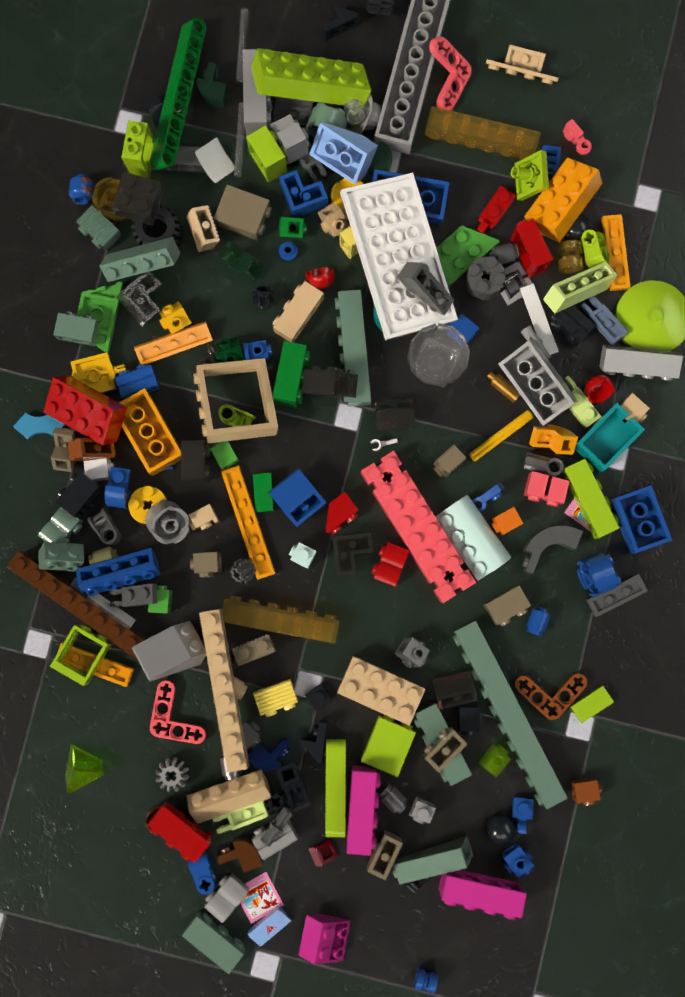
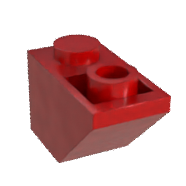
M345 492L329 503L326 524L327 534L331 532L333 535L342 529L341 525L344 522L350 523L358 517L356 514L359 512L358 508Z

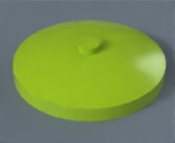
M656 280L640 282L629 288L618 301L614 316L628 331V334L621 339L627 347L672 351L684 341L685 297L674 286Z

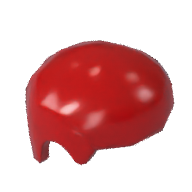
M329 267L305 272L307 282L317 289L327 288L335 279L334 270L332 269L331 272Z
M596 375L587 381L584 393L590 403L599 404L608 399L615 388L609 377L606 375Z

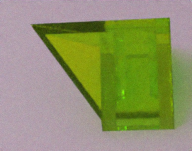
M70 744L65 775L66 788L69 794L104 775L102 761L99 758Z

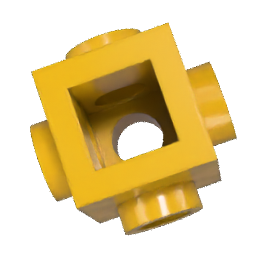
M179 301L173 305L165 306L159 312L162 317L159 320L164 330L169 329L171 334L191 324Z

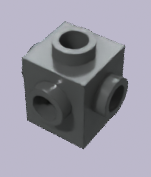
M409 637L402 640L395 655L402 659V663L409 668L421 667L426 663L430 650L425 647V643L421 640Z

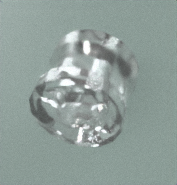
M352 99L344 105L347 121L350 124L356 125L365 119V112L359 100Z

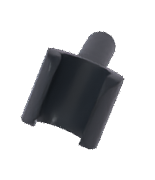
M434 877L424 878L418 882H408L406 887L412 893H416L424 883Z

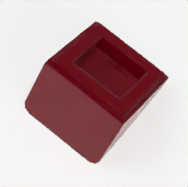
M331 839L324 840L309 848L316 866H324L338 857Z

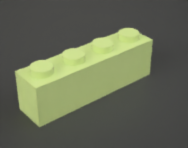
M603 262L553 284L543 300L554 313H557L607 290L618 275L607 262Z

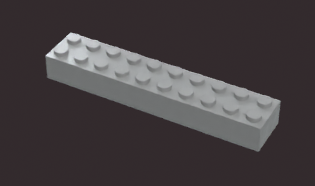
M411 0L374 136V143L378 147L410 155L435 62V57L430 52L429 44L433 38L441 37L451 0Z

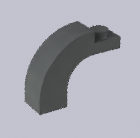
M553 526L533 535L523 549L524 552L529 553V556L526 555L522 563L524 567L523 572L533 574L542 551L550 545L555 544L575 550L583 531L569 526Z

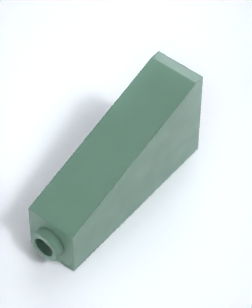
M461 837L398 858L393 865L394 877L398 879L399 884H404L467 868L473 857L468 837Z

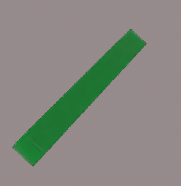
M195 17L188 21L181 28L150 157L151 166L157 171L171 167L176 160L206 32L205 22L200 17Z

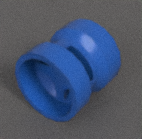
M418 968L414 989H426L427 992L434 994L438 982V973L433 971L429 973L422 968Z

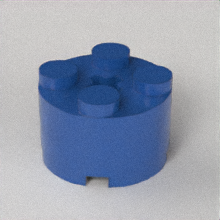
M597 553L577 562V565H580V568L577 569L578 577L584 589H589L592 592L589 594L591 597H597L611 591L621 583L620 576L612 566L614 563L609 554Z

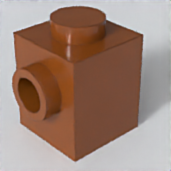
M594 777L570 780L573 800L577 804L593 805L595 801L601 800L602 786Z

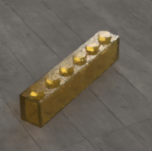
M431 106L425 135L431 139H443L451 144H464L468 148L476 147L483 149L485 152L500 153L505 157H518L520 160L536 153L541 133Z
M230 595V599H224L222 613L225 623L335 644L340 620H336L334 615L325 614V617L317 616V612L306 610L304 614L299 613L298 608L287 606V610L279 609V605L273 603L263 606L260 605L261 601L249 599V603L241 601L242 597Z

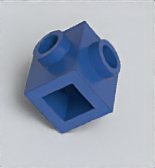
M517 842L501 853L507 862L504 866L511 875L515 873L518 878L528 875L532 870L531 868L534 867L530 861L533 859L526 848L522 850Z

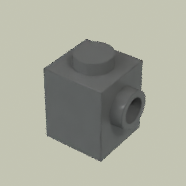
M247 720L242 725L246 749L249 747L253 749L261 741L258 738L261 735L259 731L261 728L254 721L250 723Z

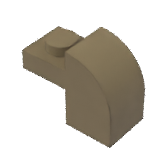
M55 427L53 432L55 448L51 455L53 470L72 472L76 461H70L68 442L79 437H75L74 430Z

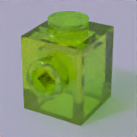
M492 744L479 763L497 778L511 759L507 756L509 752L501 745L496 747Z

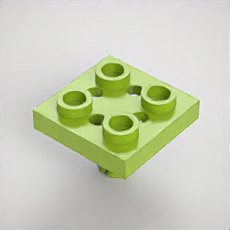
M540 150L520 160L511 169L512 178H516L517 200L523 201L549 188L546 151Z

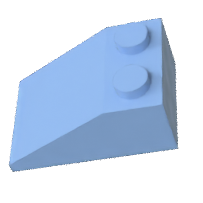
M321 122L309 155L351 183L357 184L366 176L378 145L363 135Z

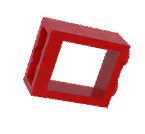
M534 219L520 221L516 224L517 226L510 240L512 244L516 243L519 250V258L528 277L532 278L547 271L553 261V257Z

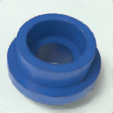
M284 242L279 248L281 258L286 261L296 258L298 254L297 246L292 242ZM290 248L292 251L286 253L285 249Z

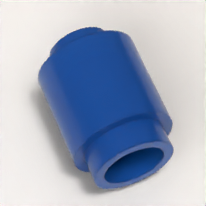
M538 606L537 609H532L526 625L528 627L527 632L542 636L543 632L545 633L551 615L547 614V609Z

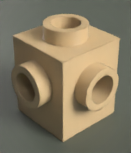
M334 203L318 212L322 221L320 225L323 231L331 234L333 237L338 236L340 232L349 227L346 221L348 220L347 214Z

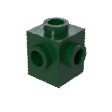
M237 337L223 339L215 343L217 351L214 354L217 362L245 360Z

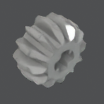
M176 757L172 762L169 758L165 760V764L161 762L159 764L161 769L155 772L157 775H160L156 782H163L160 786L161 789L167 785V792H170L172 787L175 791H178L179 785L184 787L186 785L184 780L189 779V775L184 774L189 768H182L185 763L184 761L177 764L178 758ZM174 771L176 773L175 777L170 778V773Z

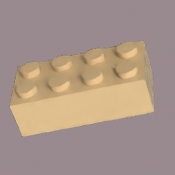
M353 656L337 693L410 726L425 688Z

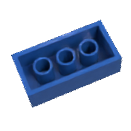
M375 169L373 182L405 174ZM414 176L428 223L441 225L444 218L449 182Z

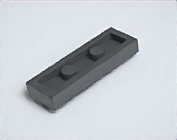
M636 574L622 581L615 589L597 597H590L586 601L594 617H598L648 592L640 575Z

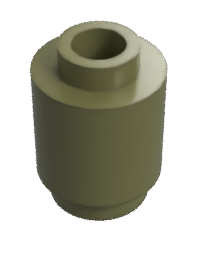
M111 546L93 551L92 554L88 555L90 565L119 557L117 550Z

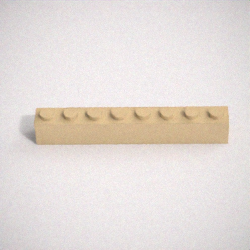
M222 609L201 612L199 615L227 773L248 768L249 761Z

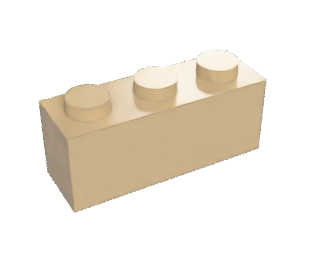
M306 281L296 287L294 291L295 296L292 300L286 302L283 307L284 312L281 316L278 315L273 322L274 332L292 343L295 342L324 299V293Z

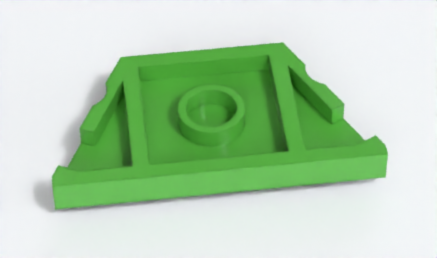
M461 226L437 246V253L448 288L468 271L470 265L476 259L487 255L500 241Z
M122 282L82 292L77 312L78 317H83L84 315L95 317V320L100 324L96 346L105 353L108 352V354L124 286Z

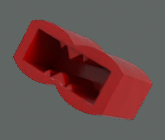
M389 542L387 546L382 545L379 556L382 558L379 564L375 563L372 574L375 576L373 579L395 587L409 550Z

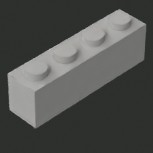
M603 345L599 367L608 375H616L617 372L623 373L624 376L634 377L635 374L642 375L643 378L653 379L654 376H658L663 380L671 381L673 378H679L683 355L673 351Z

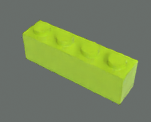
M583 459L564 468L562 475L565 480L570 481L568 487L594 539H597L619 529V519L615 513H612L610 501L603 495L601 491L602 485L598 479H595L592 473L594 470L591 463Z

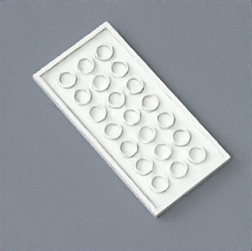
M409 173L342 189L340 194L385 340L457 321L458 318L453 303L445 316L441 315L410 292L397 278L406 262H421L450 294L414 174Z

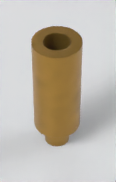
M492 371L489 373L487 378L492 381L490 384L514 403L520 396L514 385L500 374L496 375Z

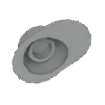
M369 95L364 108L358 109L352 132L361 135L364 130H372L377 127L382 106L375 103L371 95Z

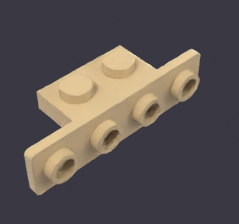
M509 45L504 64L486 60V64H489V69L499 71L500 67L507 69L506 73L517 75V72L524 73V78L535 80V76L543 78V83L551 85L553 81L558 82L557 77L540 73L546 55L544 53Z

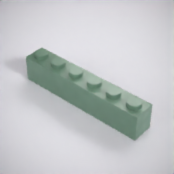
M361 290L339 291L338 298H335V308L339 309L340 316H336L337 328H341L342 335H338L339 346H343V353H340V363L345 366V372H341L342 383H346L347 390L343 391L344 402H348V407L371 405Z

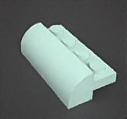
M468 495L435 516L452 545L478 581L512 558Z

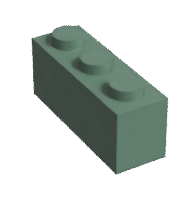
M201 911L197 913L182 934V937L228 974L242 958L246 949L241 940L231 937L225 927L222 925L218 926L213 922V918L209 914L202 913Z

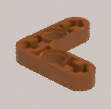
M573 673L551 697L525 675L517 676L513 685L546 718L556 720L586 688L587 679L580 673ZM581 677V686L576 685L573 690H576L575 693L566 688L567 685L572 687L575 684L574 678L579 679ZM519 680H527L526 685L529 688L535 687L529 692L528 696H526L528 691L525 688L519 689ZM562 691H568L570 694V698L566 702L560 700V693ZM535 692H540L543 696L542 701L539 703H535L532 700V695ZM546 703L552 708L555 706L556 714L548 715L549 710L543 705Z

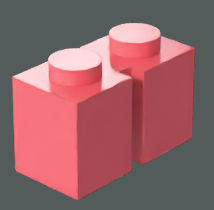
M530 472L524 491V496H528V500L539 502L541 499L547 501L546 504L553 507L564 504L570 481L552 477L548 481L549 475Z

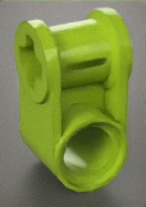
M591 229L586 230L582 234L581 241L587 266L592 268L603 262H609L610 255L607 250L604 234Z
M228 404L221 406L218 411L221 421L231 427L251 425L253 420H256L254 415ZM231 410L233 412L232 417L229 419L223 418V412Z

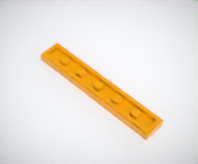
M240 466L221 471L250 560L255 565L257 580L276 574Z

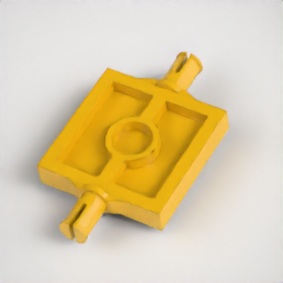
M108 352L71 361L72 377L102 394L118 390L115 381L116 374L126 370L125 364L113 366Z

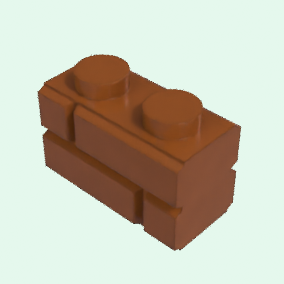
M78 438L68 442L70 461H89L115 457L114 443L101 445L91 438Z

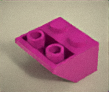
M324 914L306 915L299 956L314 965L343 961L350 920Z

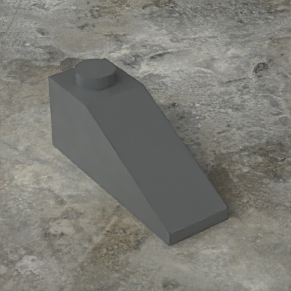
M406 262L397 276L410 292L441 315L445 316L454 302L450 294L421 262Z

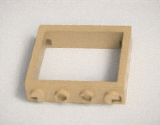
M265 358L196 365V373H193L194 384H198L199 390H196L197 402L201 401L199 416L200 419H204L202 433L203 436L207 437V443L277 435L278 423ZM257 371L266 423L213 429L204 377Z

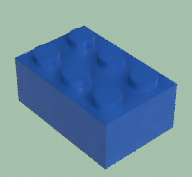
M652 486L609 500L613 512L619 519L618 525L629 554L638 553L672 541Z

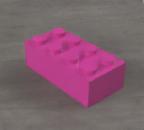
M352 765L347 854L371 856V849H375L376 837L373 829H377V812H374V808H378L379 803L378 792L375 791L376 788L380 787V773L376 772V768L373 766Z
M465 870L441 874L438 890L445 904L451 906L460 904L469 910L483 909L487 914L495 915L500 913L509 919L522 918L526 892L520 883Z

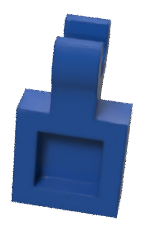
M499 482L483 495L476 497L472 502L480 501L482 503V507L478 509L481 512L487 507L489 499L494 501L502 495L500 491L505 487Z
M513 796L511 817L517 818L516 831L518 833L526 834V819L532 820L534 799Z

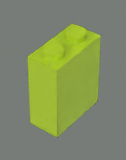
M385 714L383 717L379 715L361 757V762L398 777L416 732L412 729V725L409 726L403 722L399 724L394 722V718Z

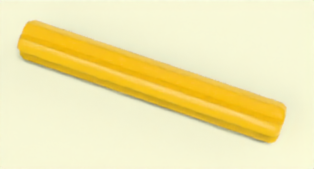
M526 410L470 452V458L474 462L532 420L533 415L531 412Z

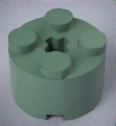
M321 102L317 103L311 112L305 128L308 137L311 135L314 142L321 122L346 129L347 119L345 111L340 108L334 109Z

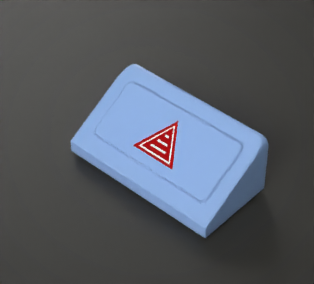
M278 905L248 930V936L261 947L290 923L291 919L281 906Z

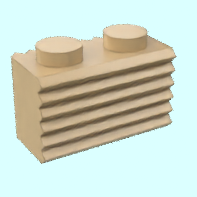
M207 205L192 208L186 216L198 252L214 249L220 240L216 227H214L213 217H211L210 210L208 209L209 206Z

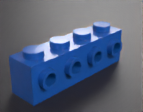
M148 548L76 569L78 587L87 597L107 590H115L121 586L132 585L145 579H152L160 575L157 557L153 550Z

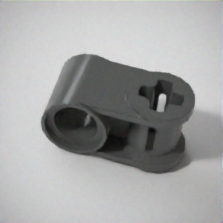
M104 508L94 517L87 518L90 526L102 542L109 545H116L120 542L121 533ZM113 531L114 538L108 541L107 534Z

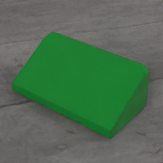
M272 473L254 474L255 513L273 512L274 499L269 494V491L273 489Z

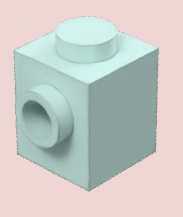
M298 543L297 546L293 545L289 553L292 556L290 560L309 569L317 551Z

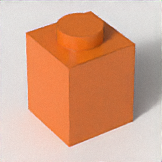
M515 507L491 519L493 521L491 523L493 530L496 534L499 533L500 536L524 524Z

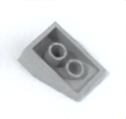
M191 621L173 625L132 648L149 682L201 665L206 656V649Z

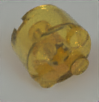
M108 177L100 180L95 185L92 201L97 210L111 223L126 219L134 211L133 196L128 186L122 180Z

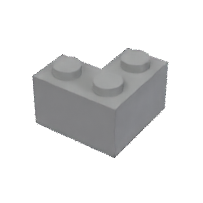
M291 114L270 124L271 130L277 137L278 145L282 146L285 150L288 164L309 154L308 134L304 127H300L297 119L293 120Z

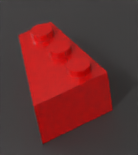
M165 801L149 821V830L156 836H162L165 839V843L172 849H178L185 860H191L195 863L210 845L213 833L209 830L207 833L203 832L198 828L199 824L195 821L191 823L184 817V813Z

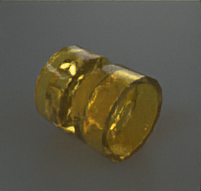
M568 240L557 244V256L561 258L558 260L560 273H575L584 269L583 258L580 256L582 254L581 241Z

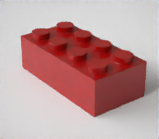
M64 375L52 378L43 412L99 444L106 445L117 442L127 407L73 377Z

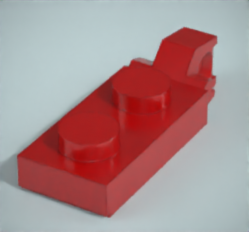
M500 186L480 214L478 221L481 224L478 226L477 232L484 234L488 227L490 229L495 228L514 201L516 195Z

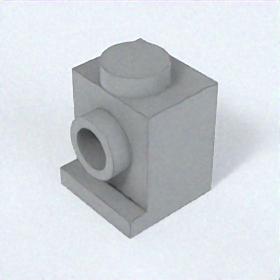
M415 797L408 815L421 824H424V822L430 823L436 808L433 803Z

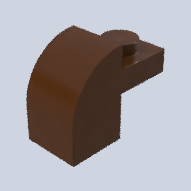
M243 836L235 837L233 840L234 847L231 845L225 846L220 849L221 852L217 855L219 865L239 858L243 872L260 867L264 862L252 840Z

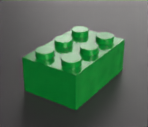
M283 342L272 397L276 405L297 408L298 404L302 403L303 389H301V386L306 384L307 374L305 367H309L311 358L310 352L307 351V345Z

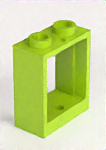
M128 120L121 158L131 176L150 178L152 167L150 157L155 139L148 123Z
M82 623L81 625L73 626L50 667L77 683L86 686L90 683L112 643L108 642V639L100 633L98 635L91 632V627ZM79 633L103 646L87 674L63 661Z

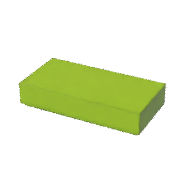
M601 685L572 704L570 708L579 722L583 723L614 703L604 686Z

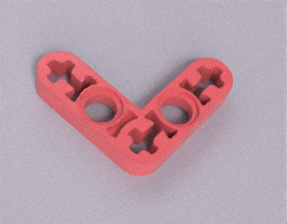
M436 37L430 41V52L450 72L437 97L436 105L440 111H450L454 108L471 75V66L444 37ZM449 54L453 56L452 64L448 61ZM453 81L456 83L455 92L451 87Z
M171 680L160 682L157 687L150 723L151 734L156 737L187 743H202L207 736L206 729L203 726L170 720L176 686ZM166 683L169 684V688H172L166 698H170V701L159 699L160 696L164 697L165 690H162V687L166 686ZM160 703L167 704V713L162 714L158 711ZM160 722L162 727L167 728L171 724L169 735L166 734L168 730H161L158 733L154 726ZM175 726L183 728L184 733L182 736L174 735L173 729ZM187 727L191 728L189 732H196L199 729L200 734H203V736L197 740L195 735L189 734L188 738H185L188 732Z

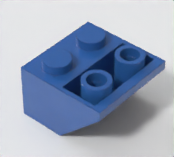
M299 468L269 491V494L296 527L326 504V501Z

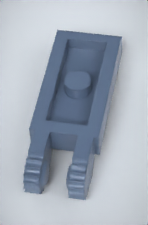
M592 296L589 298V302L596 309L594 312L585 303L580 305L582 312L596 325L595 327L612 346L628 334L624 326L596 297Z

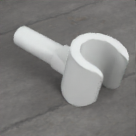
M397 438L381 442L374 439L371 441V444L378 442L379 447L372 450L380 451L386 445L397 443Z

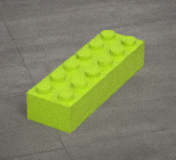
M257 48L251 65L257 94L364 108L371 92L364 65L358 62L353 63Z

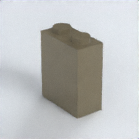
M227 185L214 216V222L216 226L258 240L259 235L262 236L264 233V222L266 218L270 217L272 208L268 199Z

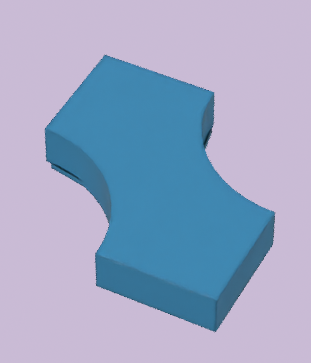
M25 413L13 427L30 440L38 434L45 433L53 436L55 427L65 428L66 424L48 414L42 417H34Z

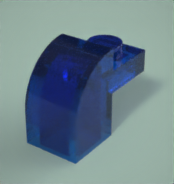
M284 737L272 751L260 741L247 754L248 761L262 771L276 770L283 763L278 757L281 756L283 758L290 750L288 747L290 741Z

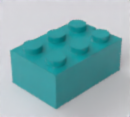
M618 403L611 406L576 443L575 450L590 462L599 473L605 471L645 430L633 417L624 423L622 420L630 414Z

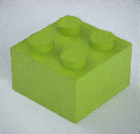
M265 125L246 136L249 153L268 183L287 172V155L282 146L279 147L276 143L277 137L272 130L269 131Z

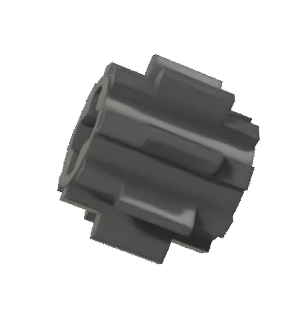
M241 558L234 562L230 570L232 578L240 583L243 581L247 583L253 579L252 576L256 572L255 565L250 559L242 560Z

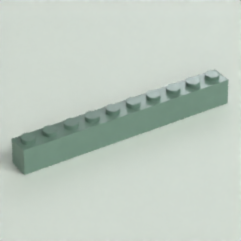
M473 620L453 631L455 635L452 637L457 647L461 645L464 651L461 655L466 664L470 663L473 669L470 672L475 682L479 680L482 686L479 690L484 699L488 698L491 704L488 707L493 717H498L500 723L497 725L502 734L506 733L509 739L507 744L511 752H516L518 766L527 773L528 776L525 779L530 788L534 787L537 793L534 795L539 806L543 804L546 809H549L568 799L477 622Z

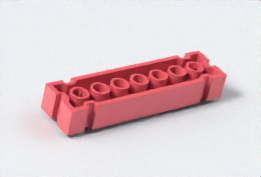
M392 451L380 459L381 464L376 467L375 463L361 470V475L368 486L373 484L376 488L373 490L374 496L428 583H435L437 588L433 591L439 601L444 603L456 596L454 590L459 588L460 591H464L475 584L476 581L468 569L463 571L460 567L464 562L407 471L401 472L399 469L402 463L396 453ZM384 474H387V476L391 475V482L383 481ZM446 571L453 575L450 582L444 579Z

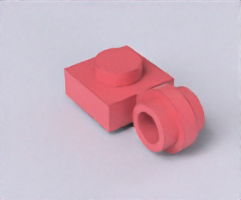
M571 119L564 127V136L574 145L577 144L576 150L580 155H587L591 151L592 145L590 141L583 137L584 132Z

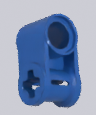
M204 852L195 863L191 860L188 861V866L198 892L206 895L214 889L216 877L209 853ZM203 881L210 882L209 886L206 883L203 884Z

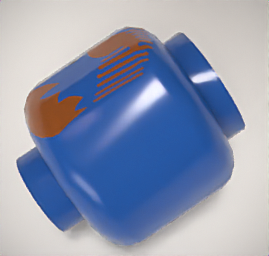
M84 174L74 176L69 184L70 198L77 204H87L93 199L94 182Z

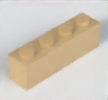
M261 769L187 795L189 813L195 822L199 824L267 800L271 797L268 780Z

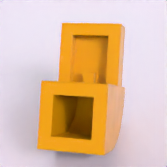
M546 424V427L534 426L529 444L532 447L550 448L556 454L573 455L578 436L563 427Z

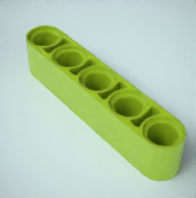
M326 739V837H345L346 739Z

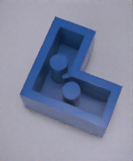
M297 170L279 177L281 188L293 218L328 206V197L321 181L303 187Z

